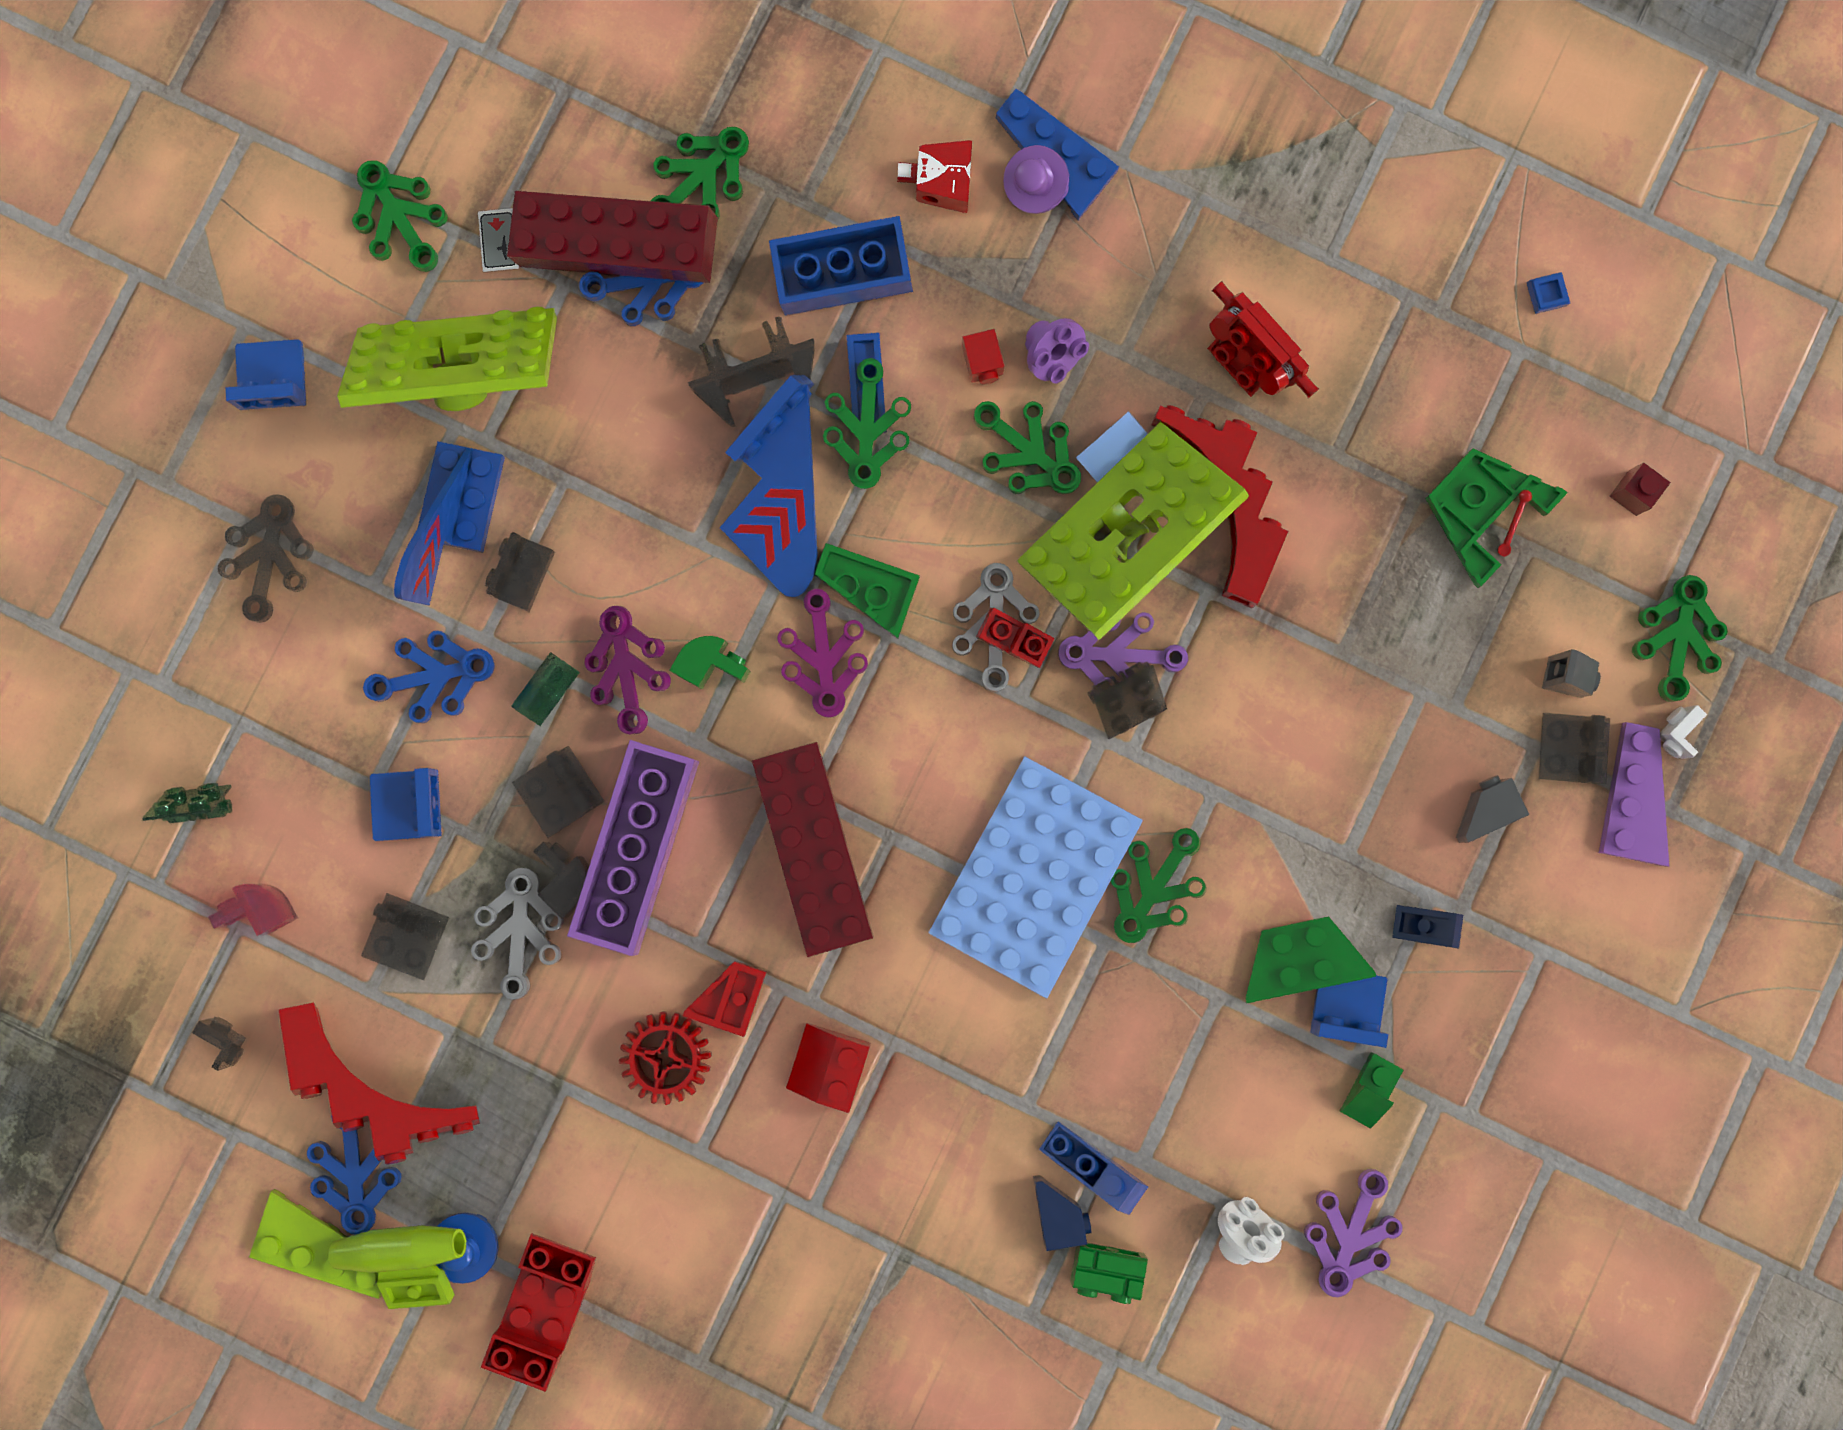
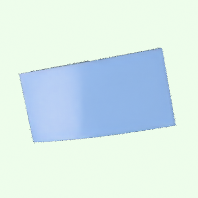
M1128 411L1076 458L1096 482H1099L1148 433Z

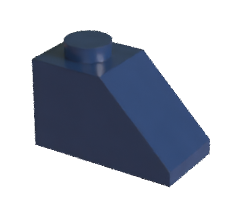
M1040 1175L1033 1176L1046 1251L1087 1245L1086 1234L1092 1233L1088 1212L1082 1213L1080 1205Z

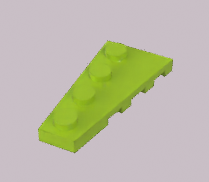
M274 1189L270 1192L249 1258L377 1299L382 1296L376 1284L379 1272L369 1273L342 1270L331 1266L328 1257L330 1245L335 1240L347 1237L339 1232V1228L318 1219L304 1206L296 1205L285 1198V1195L280 1191Z

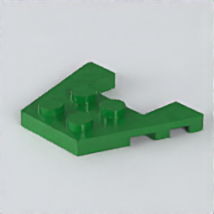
M1473 448L1425 499L1473 584L1479 588L1502 564L1478 544L1476 540L1522 490H1529L1532 493V499L1528 503L1544 517L1552 511L1568 492L1558 486H1550L1536 476L1519 472L1511 468V465Z

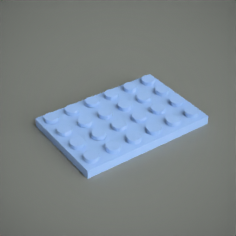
M1024 756L933 923L929 934L1047 999L1143 820Z

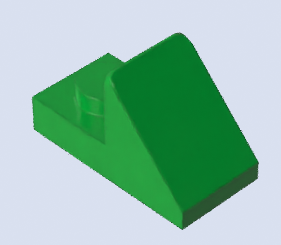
M1371 1052L1340 1112L1371 1129L1393 1106L1394 1102L1388 1099L1404 1070Z

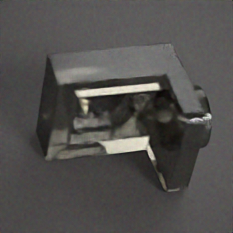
M220 1017L200 1020L192 1032L221 1049L212 1065V1068L217 1071L226 1069L229 1066L233 1067L239 1061L244 1051L241 1046L246 1037L232 1030L233 1025Z

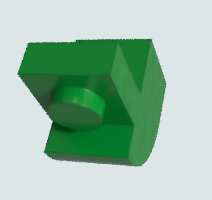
M702 636L688 642L681 649L669 670L700 689H703L715 667L743 683L751 672L744 666L746 660L731 651L728 652L727 656L723 655L728 643L726 640L715 636Z

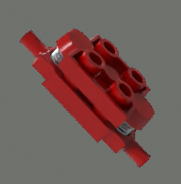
M1223 281L1217 284L1212 292L1223 302L1224 307L1209 324L1210 331L1216 339L1207 349L1237 381L1238 385L1250 397L1260 389L1266 394L1275 395L1284 388L1286 389L1295 384L1305 393L1307 398L1316 393L1319 388L1306 375L1309 365L1299 355L1302 350L1258 301L1253 304L1243 292L1234 295Z

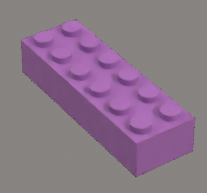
M633 740L629 741L567 934L568 937L629 956L639 954L699 761Z

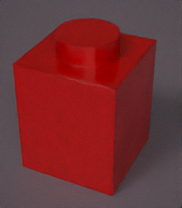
M995 329L962 336V349L971 383L979 381L983 385L997 381L999 379L998 376L1003 375L1004 363Z

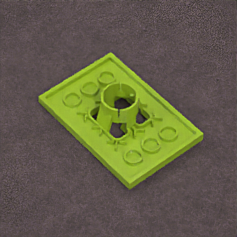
M532 307L527 311L511 312L509 310H500L488 315L419 322L402 320L389 325H379L376 323L364 325L357 329L337 394L340 407L434 398L435 405L442 410L461 411L479 405L485 400L488 395L487 393L547 387L557 323L555 308ZM440 348H443L446 364L433 368L432 364L442 363Z
M1160 422L1017 561L1100 640L1238 508L1249 495L1241 485ZM1140 496L1144 500L1131 513V517L1124 506L1133 497ZM1159 517H1165L1168 520V523L1163 528L1157 521ZM1106 525L1111 533L1102 541L1095 540L1094 535ZM1150 531L1151 533H1157L1131 559H1127L1128 547L1133 540Z

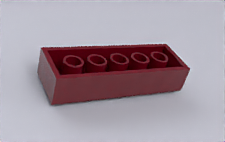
M515 191L507 257L519 267L584 273L597 272L608 275L710 283L718 217L706 205Z
M818 742L752 760L807 957L873 939L874 935Z

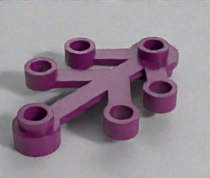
M813 589L805 595L804 607L812 615L816 652L799 640L796 632L790 628L782 629L778 633L777 640L782 648L792 650L819 671L820 685L803 674L800 665L794 661L786 662L782 666L781 673L785 680L795 682L813 696L812 704L819 715L831 718L843 711L846 703L844 692L857 675L865 672L868 667L867 658L861 653H854L848 659V668L833 683L832 669L854 641H858L863 637L864 628L857 620L848 621L844 626L843 635L830 650L825 614L830 609L831 601L829 595L824 590ZM815 596H820L823 599L822 606L818 608L811 605V599ZM851 625H857L860 628L859 635L855 637L850 636L848 628ZM785 633H791L794 636V641L789 645L782 643V636ZM853 659H863V668L859 670L854 669L851 665ZM789 666H795L798 669L797 675L793 678L786 676L785 672ZM828 694L835 697V703L830 707L823 705L822 702L823 697Z
M611 606L600 616L599 624L603 633L593 651L585 657L584 661L586 669L590 672H603L606 669L598 685L592 688L590 697L592 702L597 705L611 703L614 697L612 688L619 677L625 708L618 715V727L625 734H640L648 724V717L639 708L633 672L645 680L653 691L667 690L671 684V678L667 672L655 671L629 651L627 639L639 646L643 655L647 658L661 657L665 651V645L661 639L649 638L632 625V616L625 607ZM619 617L620 624H619V627L617 628V626H616V620H617V618ZM654 642L656 650L652 654V652L650 651V646ZM613 644L615 655L607 667L608 660L605 655ZM595 657L599 660L597 667L594 666ZM659 675L662 679V683L660 686H658L656 683V679ZM601 690L605 693L603 700L599 696ZM635 716H637L638 719L637 726H635L634 724Z

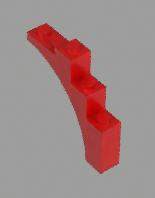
M1160 405L1151 425L1156 427L1162 422L1241 485L1249 495L1228 516L1232 547L1229 573L1222 596L1252 609L1260 601L1289 532L1281 528L1282 524L1274 519L1263 517V520L1258 518L1273 481L1266 479V474L1257 469H1242L1258 432L1251 430V426L1248 423L1238 419L1226 420L1221 429L1217 430L1215 429V424L1206 419L1197 418V420L1184 416L1185 412L1178 407L1172 405L1163 407Z
M314 1002L279 1009L290 1090L295 1096L301 1095V1099H308L322 1095V1090L328 1089L333 1124L336 1128L342 1127L344 1132L361 1129L364 1127V1122L370 1121L374 1152L378 1161L385 1160L386 1165L405 1161L406 1155L413 1153L412 1139L417 1138L418 1143L429 1142L438 1139V1133L452 1130L453 1135L464 1134L473 1131V1125L480 1124L477 1106L452 1109L419 1107L393 1100L371 1089L353 1075L334 1053L325 1036L319 1011Z

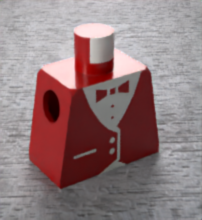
M965 140L919 146L918 163H898L897 182L917 184L916 201L967 213L972 141Z

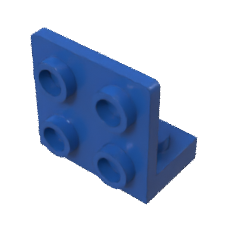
M296 339L236 344L237 387H225L227 402L239 410L306 405L302 341Z
M419 768L414 769V771L370 775L372 834L374 841L442 836L439 774L437 769Z
M1376 975V977L1316 989L1310 1033L1318 1037L1387 1048L1389 1034L1380 1031L1387 978Z

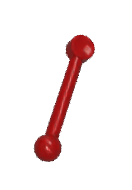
M1522 490L1519 493L1520 502L1504 543H1501L1497 549L1501 556L1505 557L1511 553L1510 543L1525 505L1532 499V493L1529 490Z

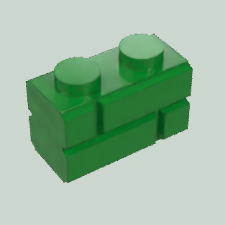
M1093 1243L1076 1246L1070 1282L1073 1288L1078 1289L1077 1293L1082 1296L1096 1298L1098 1293L1111 1295V1300L1115 1302L1131 1304L1132 1299L1141 1300L1148 1259L1144 1253Z

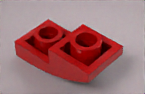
M994 607L990 608L976 638L1037 668L1041 667L1055 639L1028 623H1022Z

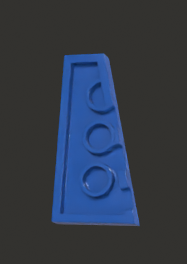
M1017 88L996 113L998 122L1021 150L1029 146L1041 145L1051 148L1063 158L1069 172V190L1063 200L1070 207L1071 213L1079 221L1118 172L1119 166Z

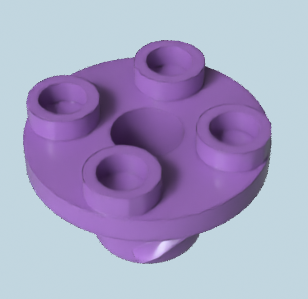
M1034 145L1018 151L1010 159L1004 172L1003 181L1007 197L1013 205L1026 213L1040 214L1052 210L1063 200L1069 190V172L1065 161L1057 152L1045 146Z
M1064 318L1051 323L1048 321L1036 322L1030 327L1026 335L1025 346L1028 350L1027 364L1029 370L1038 379L1051 381L1054 384L1064 380L1067 373L1089 350V343L1086 341L1083 328L1072 319Z

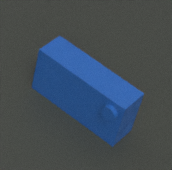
M900 216L769 240L779 303L785 316L913 292Z

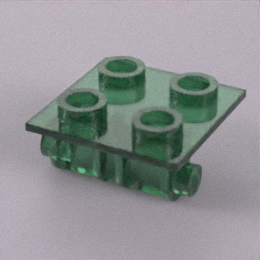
M207 783L191 790H185L184 787L168 789L152 805L150 810L142 817V820L162 819L172 824L188 820L195 821L197 816L200 820L206 819V817L208 819L225 817L227 813L232 812V802L230 799L225 800L224 796L232 787L231 785L218 786V783Z

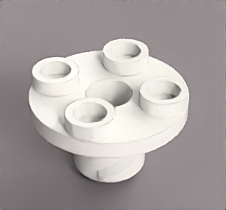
M1244 1197L1242 1200L1230 1201L1219 1212L1218 1226L1223 1236L1219 1241V1248L1228 1261L1241 1265H1246L1251 1261L1266 1263L1273 1260L1280 1252L1281 1241L1285 1237L1283 1229L1259 1209L1258 1204L1253 1199Z

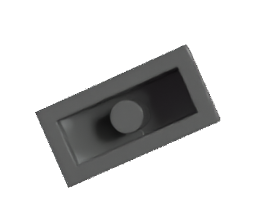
M1573 649L1549 656L1542 689L1579 698L1591 696L1597 690L1601 679V674L1598 672L1599 662Z
M1496 775L1479 783L1481 789L1471 793L1456 835L1459 843H1469L1529 815L1512 778L1500 780L1499 776Z

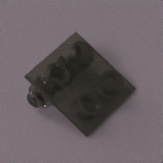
M1140 661L1132 667L1124 670L1125 674L1123 671L1118 672L1121 679L1120 682L1113 675L1109 678L1113 686L1105 680L1097 685H1093L1092 690L1087 692L1091 702L1097 707L1109 740L1167 710L1154 666H1150L1147 661L1143 664Z
M1543 713L1539 779L1606 785L1610 718L1602 715H1591L1589 717Z
M569 746L559 752L556 750L546 756L547 760L512 782L547 838H550L605 802Z
M386 893L383 903H378L374 909L373 916L377 918L361 956L410 976L425 980L449 917Z

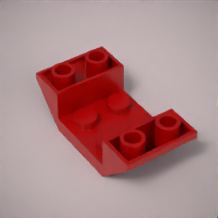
M531 1233L518 1266L521 1269L501 1324L492 1335L481 1368L546 1392L566 1348L590 1284L596 1257Z

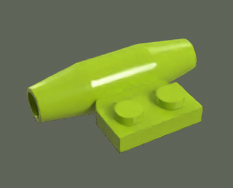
M426 1225L375 1229L333 1241L329 1248L328 1257L331 1266L335 1269L369 1273L379 1272L376 1284L388 1309L448 1305L455 1294L445 1271L436 1265L461 1258L466 1251V1236L461 1229Z

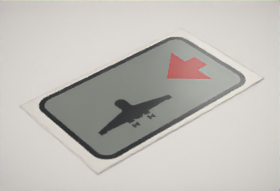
M513 208L478 212L483 272L519 269V266L507 257Z

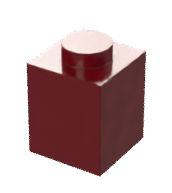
M1643 462L1626 473L1610 497L1637 516L1652 509L1671 482Z

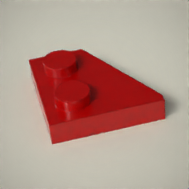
M734 961L683 1012L682 1016L745 1037L767 971Z

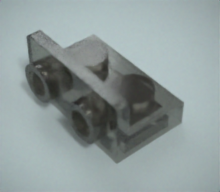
M512 532L509 538L503 540L499 548L498 555L501 558L496 569L492 568L486 578L485 586L488 587L486 593L495 599L530 612L555 551Z

